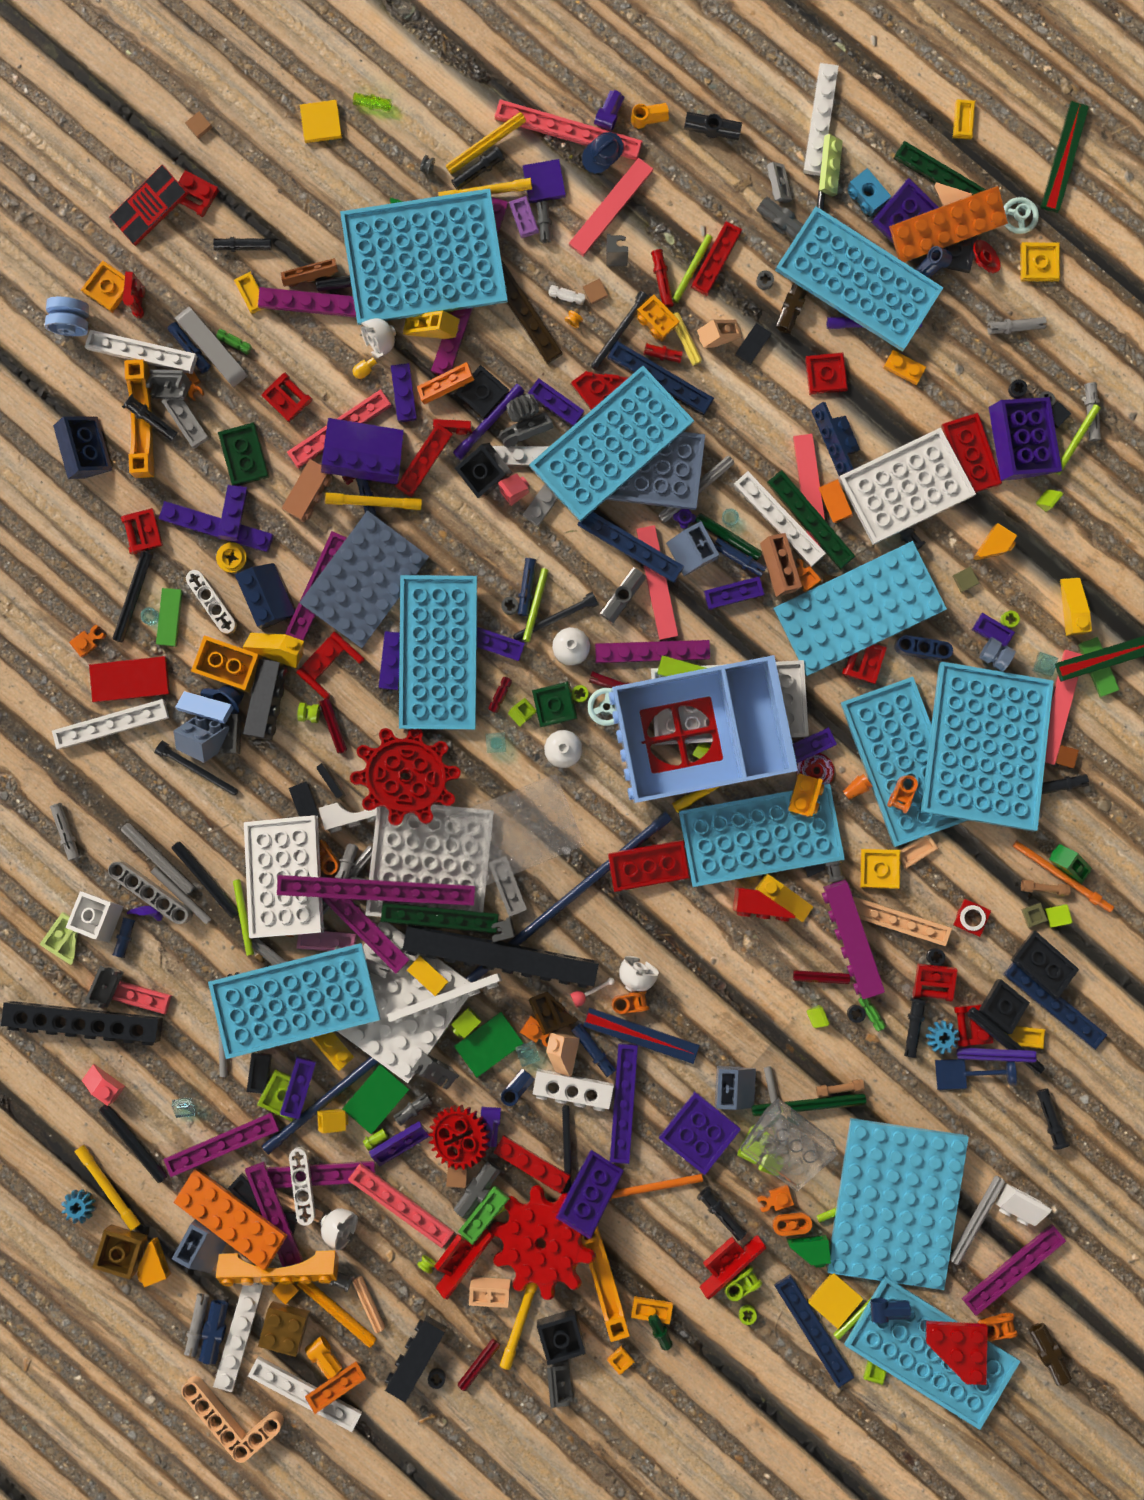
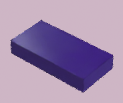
M984 613L980 614L971 629L988 640L991 637L1002 642L1003 647L1008 646L1015 634L1013 630Z

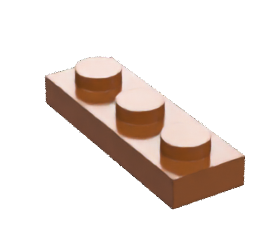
M333 258L281 272L283 286L294 287L304 281L312 282L319 277H331L338 273L337 262Z

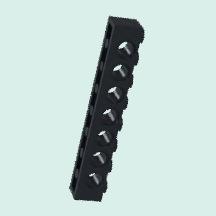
M18 1001L4 1002L1 1026H6L7 1030L19 1031V1028L27 1029L26 1032L38 1033L39 1030L46 1031L48 1035H58V1032L65 1033L67 1037H77V1034L84 1035L85 1039H96L97 1036L103 1037L104 1041H115V1039H123V1043L142 1041V1045L149 1046L160 1041L163 1017ZM23 1012L26 1013L28 1017L26 1022H24L21 1018ZM42 1014L47 1018L46 1024L41 1022ZM61 1016L66 1019L65 1026L60 1024ZM80 1019L85 1021L84 1029L79 1026ZM99 1021H102L105 1025L103 1031L98 1028ZM118 1023L123 1024V1033L117 1030ZM137 1025L142 1026V1028H143V1034H142V1035H140V1034L137 1033V1031H136Z

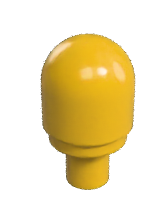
M372 357L367 362L363 360L356 364L352 371L354 377L363 379L368 376L372 371L371 368L377 364L376 360Z

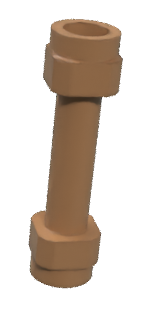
M1022 880L1021 891L1033 892L1034 890L1057 893L1060 896H1069L1070 885H1049L1034 883L1032 880Z
M863 1079L852 1080V1083L829 1087L820 1085L816 1087L818 1098H826L829 1094L853 1090L855 1093L865 1091Z

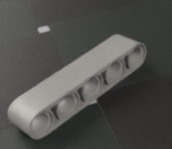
M189 306L175 317L179 325L233 388L248 377L246 372Z
M113 862L109 865L108 873L111 878L176 924L187 923L191 920L192 911L185 904L128 863ZM118 865H120L123 868V872L120 876L116 873V868ZM134 876L138 878V885L136 887L131 883ZM150 887L154 890L152 898L147 896V890ZM165 898L168 899L170 903L167 909H165L162 905V902ZM180 910H183L185 912V918L183 920H180L178 918V912Z

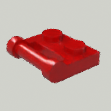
M185 170L178 182L187 191L188 195L203 203L198 205L184 198L180 204L197 212V215L204 217L219 189Z
M125 271L123 303L131 308L132 314L136 318H142L144 310L141 305L142 297H145V287L133 272Z
M287 373L281 374L261 394L288 422L313 400L311 396L306 395L290 380V376ZM285 384L300 401L296 403L280 387Z
M153 508L121 516L130 546L128 548L129 554H137L141 551L163 546ZM135 520L137 523V528L141 540V544L138 545L136 542L132 526V522Z
M874 644L866 648L858 672L853 671L858 652L849 656L842 675L876 684L887 647Z
M917 964L913 998L928 997L953 1002L957 968ZM922 985L945 987L947 990L946 992L922 989Z
M982 1004L954 1007V1012L957 1013L960 1037L958 1046L993 1043V1037L972 1019H970L971 1038L967 1039L965 1013L972 1007L979 1010Z

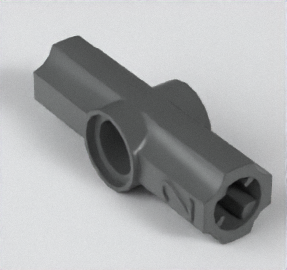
M769 197L764 198L756 210L771 222L772 227L777 232L785 233L793 240L803 227V224L796 219L795 214L791 210L781 208Z
M633 567L600 614L608 621L614 623L647 576ZM626 591L629 597L626 600H621L618 597L619 592Z
M487 1161L476 1178L474 1177L464 1191V1195L453 1210L460 1217L467 1220L477 1204L483 1201L490 1190V1186L500 1174L501 1169L493 1162Z

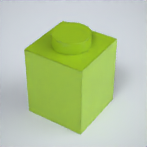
M468 1007L452 1022L453 1028L451 1030L459 1038L462 1036L465 1039L481 1023L482 1019Z

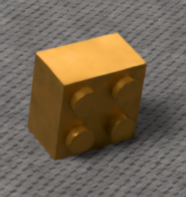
M110 1224L103 1231L92 1268L130 1280L137 1272L148 1235Z
M272 1301L266 1313L258 1347L296 1357L301 1348L310 1311Z

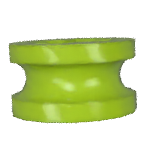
M1013 610L1003 613L1000 618L1001 624L1009 629L1017 626L1020 621V616ZM1009 615H1011V618L1014 619V621L1011 624H1009V621L1006 620V618L1009 617Z
M577 685L572 689L575 702L582 703L587 700L589 693L585 686ZM583 689V694H586L585 697L577 699V694L574 695L575 691Z
M423 1255L421 1257L422 1261H419L417 1265L423 1271L432 1274V1268H435L436 1262L430 1257Z
M744 1305L739 1310V1318L743 1324L751 1325L757 1319L756 1310L751 1305ZM747 1310H748V1313H749V1311H751V1312H752V1313H751V1317H752V1318H751V1319H748V1317H747L746 1319L743 1318V1317H744V1311H747Z

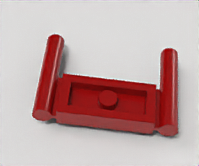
M335 631L296 672L324 699H329L331 695L315 680L338 658L343 650L359 664L364 662V657Z

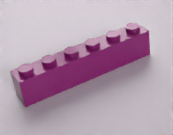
M842 880L824 886V893L821 894L825 904L829 903L831 911H828L831 922L836 923L837 929L834 932L837 940L842 941L843 947L840 949L843 958H848L850 965L847 966L850 977L854 976L856 983L853 984L856 995L860 994L864 1000L885 993L848 882Z

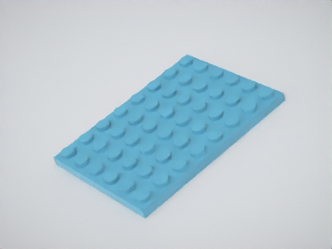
M490 189L340 211L358 325H362V322L374 318L390 321L416 317L423 313L443 310L449 312L508 302Z
M941 661L938 667L921 813L1034 832L1038 831L1054 681Z
M850 1118L830 1245L831 1264H827V1273L882 1281L883 1277L886 1276L899 1284L944 1290L969 1137L963 1134Z

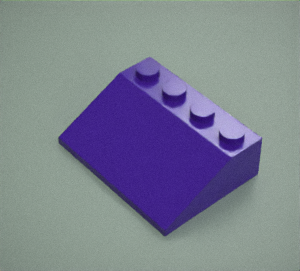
M1050 397L1000 400L989 406L1001 481L1018 480L1062 471Z
M328 418L321 473L397 484L404 430Z

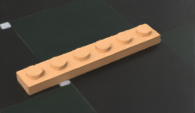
M852 896L861 920L946 946L951 927Z

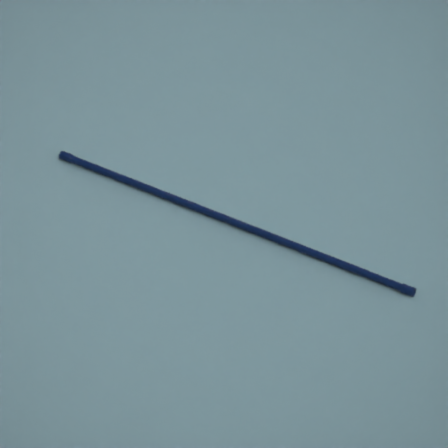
M664 811L619 851L638 848L654 833L672 821V818ZM609 860L604 862L508 943L521 945L609 872ZM480 965L466 979L473 983L489 970L482 968L483 965ZM370 1056L306 1109L299 1119H294L278 1134H275L262 1145L263 1150L267 1154L273 1152L284 1140L316 1115L317 1111H321L374 1067L378 1061Z

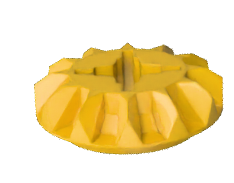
M226 543L217 551L216 561L222 570L228 573H237V571L243 569L247 562V553L237 543ZM234 551V556L239 560H233L230 565V560L225 556H231Z

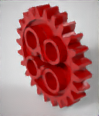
M456 1105L450 1108L447 1107L437 1114L438 1117L433 1118L435 1124L430 1125V1128L434 1131L428 1134L433 1137L429 1144H434L435 1146L431 1151H437L436 1158L441 1156V1164L447 1161L448 1168L453 1165L455 1170H458L460 1167L463 1170L468 1168V1166L471 1168L475 1163L477 1164L481 1161L480 1158L486 1156L484 1151L489 1149L485 1144L490 1141L489 1138L485 1137V1135L490 1133V1131L484 1130L487 1123H481L483 1116L477 1118V1111L470 1113L471 1107H467L465 1110L463 1105L458 1106V1108ZM461 1121L465 1123V1128L461 1126ZM445 1128L449 1131V1136L445 1133ZM469 1130H473V1133L448 1145L445 1144L446 1141ZM469 1139L474 1142V1146L469 1143ZM453 1146L456 1147L458 1154L453 1151Z

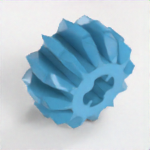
M942 1020L940 1025L938 1022H934L935 1028L928 1027V1030L932 1033L926 1034V1037L931 1039L927 1042V1045H933L932 1050L934 1052L939 1050L940 1054H944L946 1049L948 1053H951V1046L954 1048L958 1047L954 1041H959L960 1037L954 1035L959 1031L958 1029H953L952 1023L947 1024L946 1021ZM946 1035V1039H939V1036Z
M81 1189L79 1192L73 1190L71 1194L65 1196L66 1201H63L61 1206L65 1207L62 1210V1214H68L66 1220L72 1218L73 1224H76L78 1221L84 1223L86 1218L90 1219L93 1216L91 1212L95 1211L96 1207L91 1204L96 1199L90 1200V1192L85 1195L84 1189Z

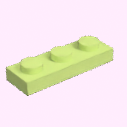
M828 134L824 136L819 191L833 197L838 193L843 141Z

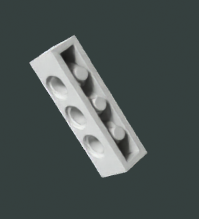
M537 1068L532 1094L541 1100H547L549 1097L554 1098L557 1103L566 1104L569 1101L574 1102V1106L585 1108L586 1105L593 1106L594 1110L605 1111V1109L610 1108L614 1085L609 1082L573 1075L569 1077L557 1072ZM552 1082L559 1085V1089L555 1092L550 1091L548 1085ZM570 1086H575L578 1089V1093L576 1095H569L567 1089ZM589 1090H595L597 1097L589 1099L586 1093Z

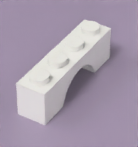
M340 803L319 808L324 829L326 831L330 830L331 833L341 831L342 826L349 825V828L361 825L360 821L367 820L368 822H373L376 819L377 807L372 811L364 810L358 813H351L345 810Z

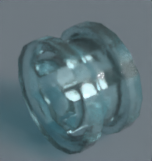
M726 509L722 514V523L727 527L737 525L739 520L738 512L734 509ZM733 514L735 521L731 522L730 520V522H727L726 515Z
M148 607L142 610L140 617L145 624L152 626L158 623L159 613L155 609ZM150 612H152L154 619H150V621H148L146 615L147 613L151 614Z

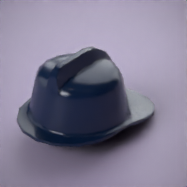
M604 132L595 138L583 151L582 163L589 172L595 174L608 169L622 155L623 142L621 138L612 132Z
M224 685L217 690L205 688L200 693L203 697L231 704L234 707L231 714H239V705L244 697L242 691L230 685Z

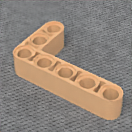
M192 1376L182 1387L184 1399L236 1462L242 1463L247 1461L276 1436L283 1425V1415L280 1412L273 1411L250 1431L245 1433L200 1377ZM189 1385H194L197 1391H191ZM201 1401H207L209 1403V1407L203 1406ZM214 1416H219L222 1422L215 1421ZM269 1421H275L278 1426H271ZM227 1431L232 1432V1433L234 1434V1437H233V1438L229 1437V1436L226 1434V1432H227ZM254 1434H260L262 1440L256 1439ZM239 1447H244L247 1453H242Z

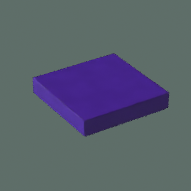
M559 159L522 165L524 179L531 178L532 190H527L529 204L566 197Z

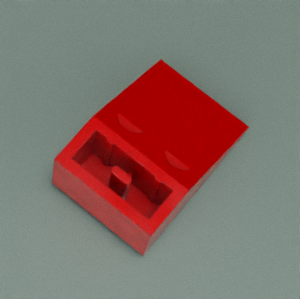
M735 887L733 911H736L737 915L751 917V913L756 914V917L762 919H770V916H776L775 920L787 922L790 921V918L795 919L794 914L759 890Z

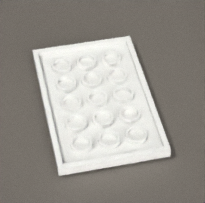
M941 428L855 468L838 478L873 545L976 495Z
M318 816L244 822L249 938L324 933L322 897L276 895L278 875L321 877Z

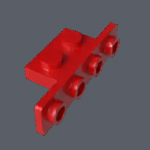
M488 1228L473 1245L458 1234L435 1264V1268L445 1274L436 1286V1289L444 1299L447 1300L493 1239L494 1236Z
M758 1235L751 1239L744 1247L731 1237L703 1262L705 1267L713 1274L700 1285L701 1291L708 1300L716 1295L718 1291L767 1248Z

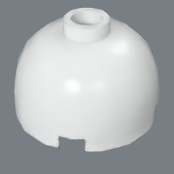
M379 318L361 323L364 325L361 327L366 346L370 344L374 350L371 354L375 358L388 354L395 343L394 336L396 332L394 327Z
M569 627L562 629L556 634L552 649L554 656L559 662L564 665L573 666L586 660L590 651V642L583 631L578 628Z
M558 730L547 738L544 746L545 756L553 766L569 768L580 759L582 743L573 732Z
M625 956L619 969V976L623 984L626 985L625 988L631 992L646 991L651 988L658 978L659 971L648 962H646V965L638 962L640 958Z
M343 1208L335 1209L328 1215H325L321 1220V1236L324 1242L338 1251L343 1249L350 1241L347 1239L350 1232L354 1234L358 1223L357 1215Z

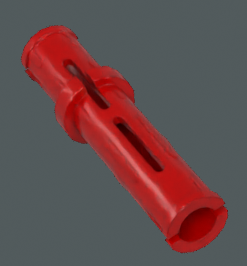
M653 250L651 252L654 264L653 273L656 274L661 302L667 308L674 306L667 275L668 266L665 265L663 250Z

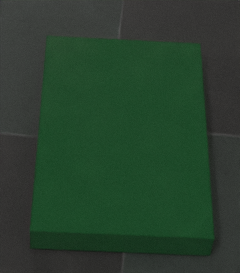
M254 422L218 432L233 486L270 478Z

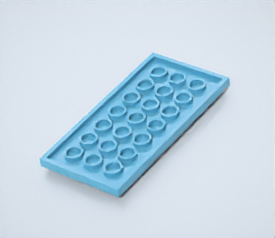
M815 206L775 269L776 272L902 352L943 289L936 282L817 206Z
M642 366L532 461L529 467L581 522L690 427L694 420L651 373Z
M913 541L773 608L798 660H804L806 677L947 610Z
M400 575L399 729L476 730L477 576Z
M914 677L840 703L894 847L967 821L921 813L931 722ZM909 775L916 778L918 787L913 796L911 806L905 814L898 808L888 807L887 804L898 779ZM909 779L904 780L903 787L906 790L910 789L911 781Z
M830 784L824 785L822 795H818L817 803H819V808L812 817L787 811L793 791L679 811L692 887L845 860Z
M362 943L208 982L226 1059L381 1019Z
M884 1276L871 1299L884 1298L888 1301L908 1300L911 1307L910 1319L874 1323L871 1321L869 1301L845 1341V1346L981 1430L1018 1367L1020 1360L994 1343L987 1341L986 1385L965 1384L926 1343V1321H958Z

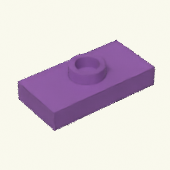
M527 196L510 201L509 205L521 239L539 233Z

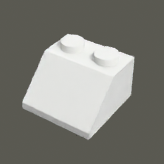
M80 891L66 928L95 940L110 943L124 906Z
M1006 1182L995 1202L1000 1207V1212L1009 1217L1011 1214L1017 1216V1221L1026 1226L1029 1223L1036 1226L1052 1210L1038 1199Z

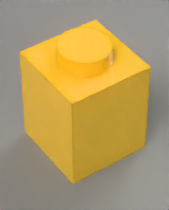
M344 1110L317 1111L319 1132L324 1134L346 1131L348 1115Z

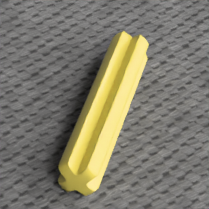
M676 312L674 316L680 323L674 329L693 366L697 365L702 359L680 314Z

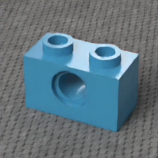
M868 168L851 180L847 188L849 196L860 204L862 212L870 217L881 210L891 198V195ZM864 192H869L871 196H866Z

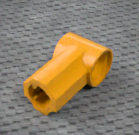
M666 103L649 106L637 104L633 107L631 124L637 129L644 128L646 124L669 121V110ZM636 115H642L643 118H638Z
M321 1335L305 1347L308 1358L313 1363H317L327 1379L334 1377L342 1369L341 1364L331 1352V1346L324 1336Z

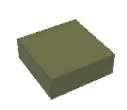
M971 566L953 575L960 592L979 584Z
M1041 903L1021 909L1028 928L1048 921Z

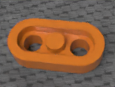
M802 1212L781 1214L774 1218L772 1226L774 1231L780 1236L806 1234L811 1230L812 1220L806 1213ZM799 1220H805L803 1225H798ZM781 1221L785 1222L784 1227H779Z

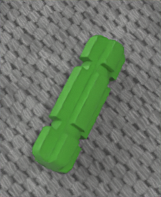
M219 329L216 334L218 340L226 342V344L241 350L245 354H249L252 349L249 343L243 342L240 338L227 333L223 329Z
M860 997L858 1001L862 1007L864 1006L865 1013L870 1021L874 1023V1028L877 1031L883 1030L886 1025L882 1019L880 1020L881 1017L874 1005L870 1003V998L863 1000Z

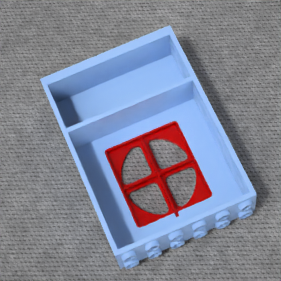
M774 655L612 687V692H609L610 705L615 706V711L612 713L614 724H618L619 730L616 732L618 743H622L623 747L620 750L622 762H626L627 769H624L625 780L630 782L631 787L627 789L629 800H633L634 803L798 771ZM689 706L701 711L709 719V726L687 731L683 730L678 711L679 707ZM670 709L672 711L675 732L657 737H649L647 730L652 719L661 711ZM702 734H711L713 741L709 750L699 760L690 762L688 760L685 739ZM676 740L679 746L681 764L671 765L659 760L651 752V745Z

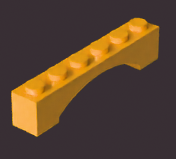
M143 359L124 360L125 380L129 396L133 394L136 400L143 405L146 404L149 408L148 410L151 411V390L146 388V383L150 376L149 365ZM131 412L130 454H128L129 473L135 478L154 477L152 426L143 419L135 418L136 415Z
M597 1225L590 1239L584 1235L582 1236V1244L586 1248L592 1249L596 1254L595 1261L589 1264L608 1335L610 1341L613 1342L630 1337L599 1226Z
M335 1250L316 1251L313 1257L296 1265L262 1270L258 1266L244 1262L238 1253L219 1254L216 1278L223 1286H233L236 1283H241L245 1286H251L253 1283L272 1285L273 1282H280L284 1285L292 1284V1282L310 1284L311 1281L327 1284L331 1283V1281H337L339 1256Z

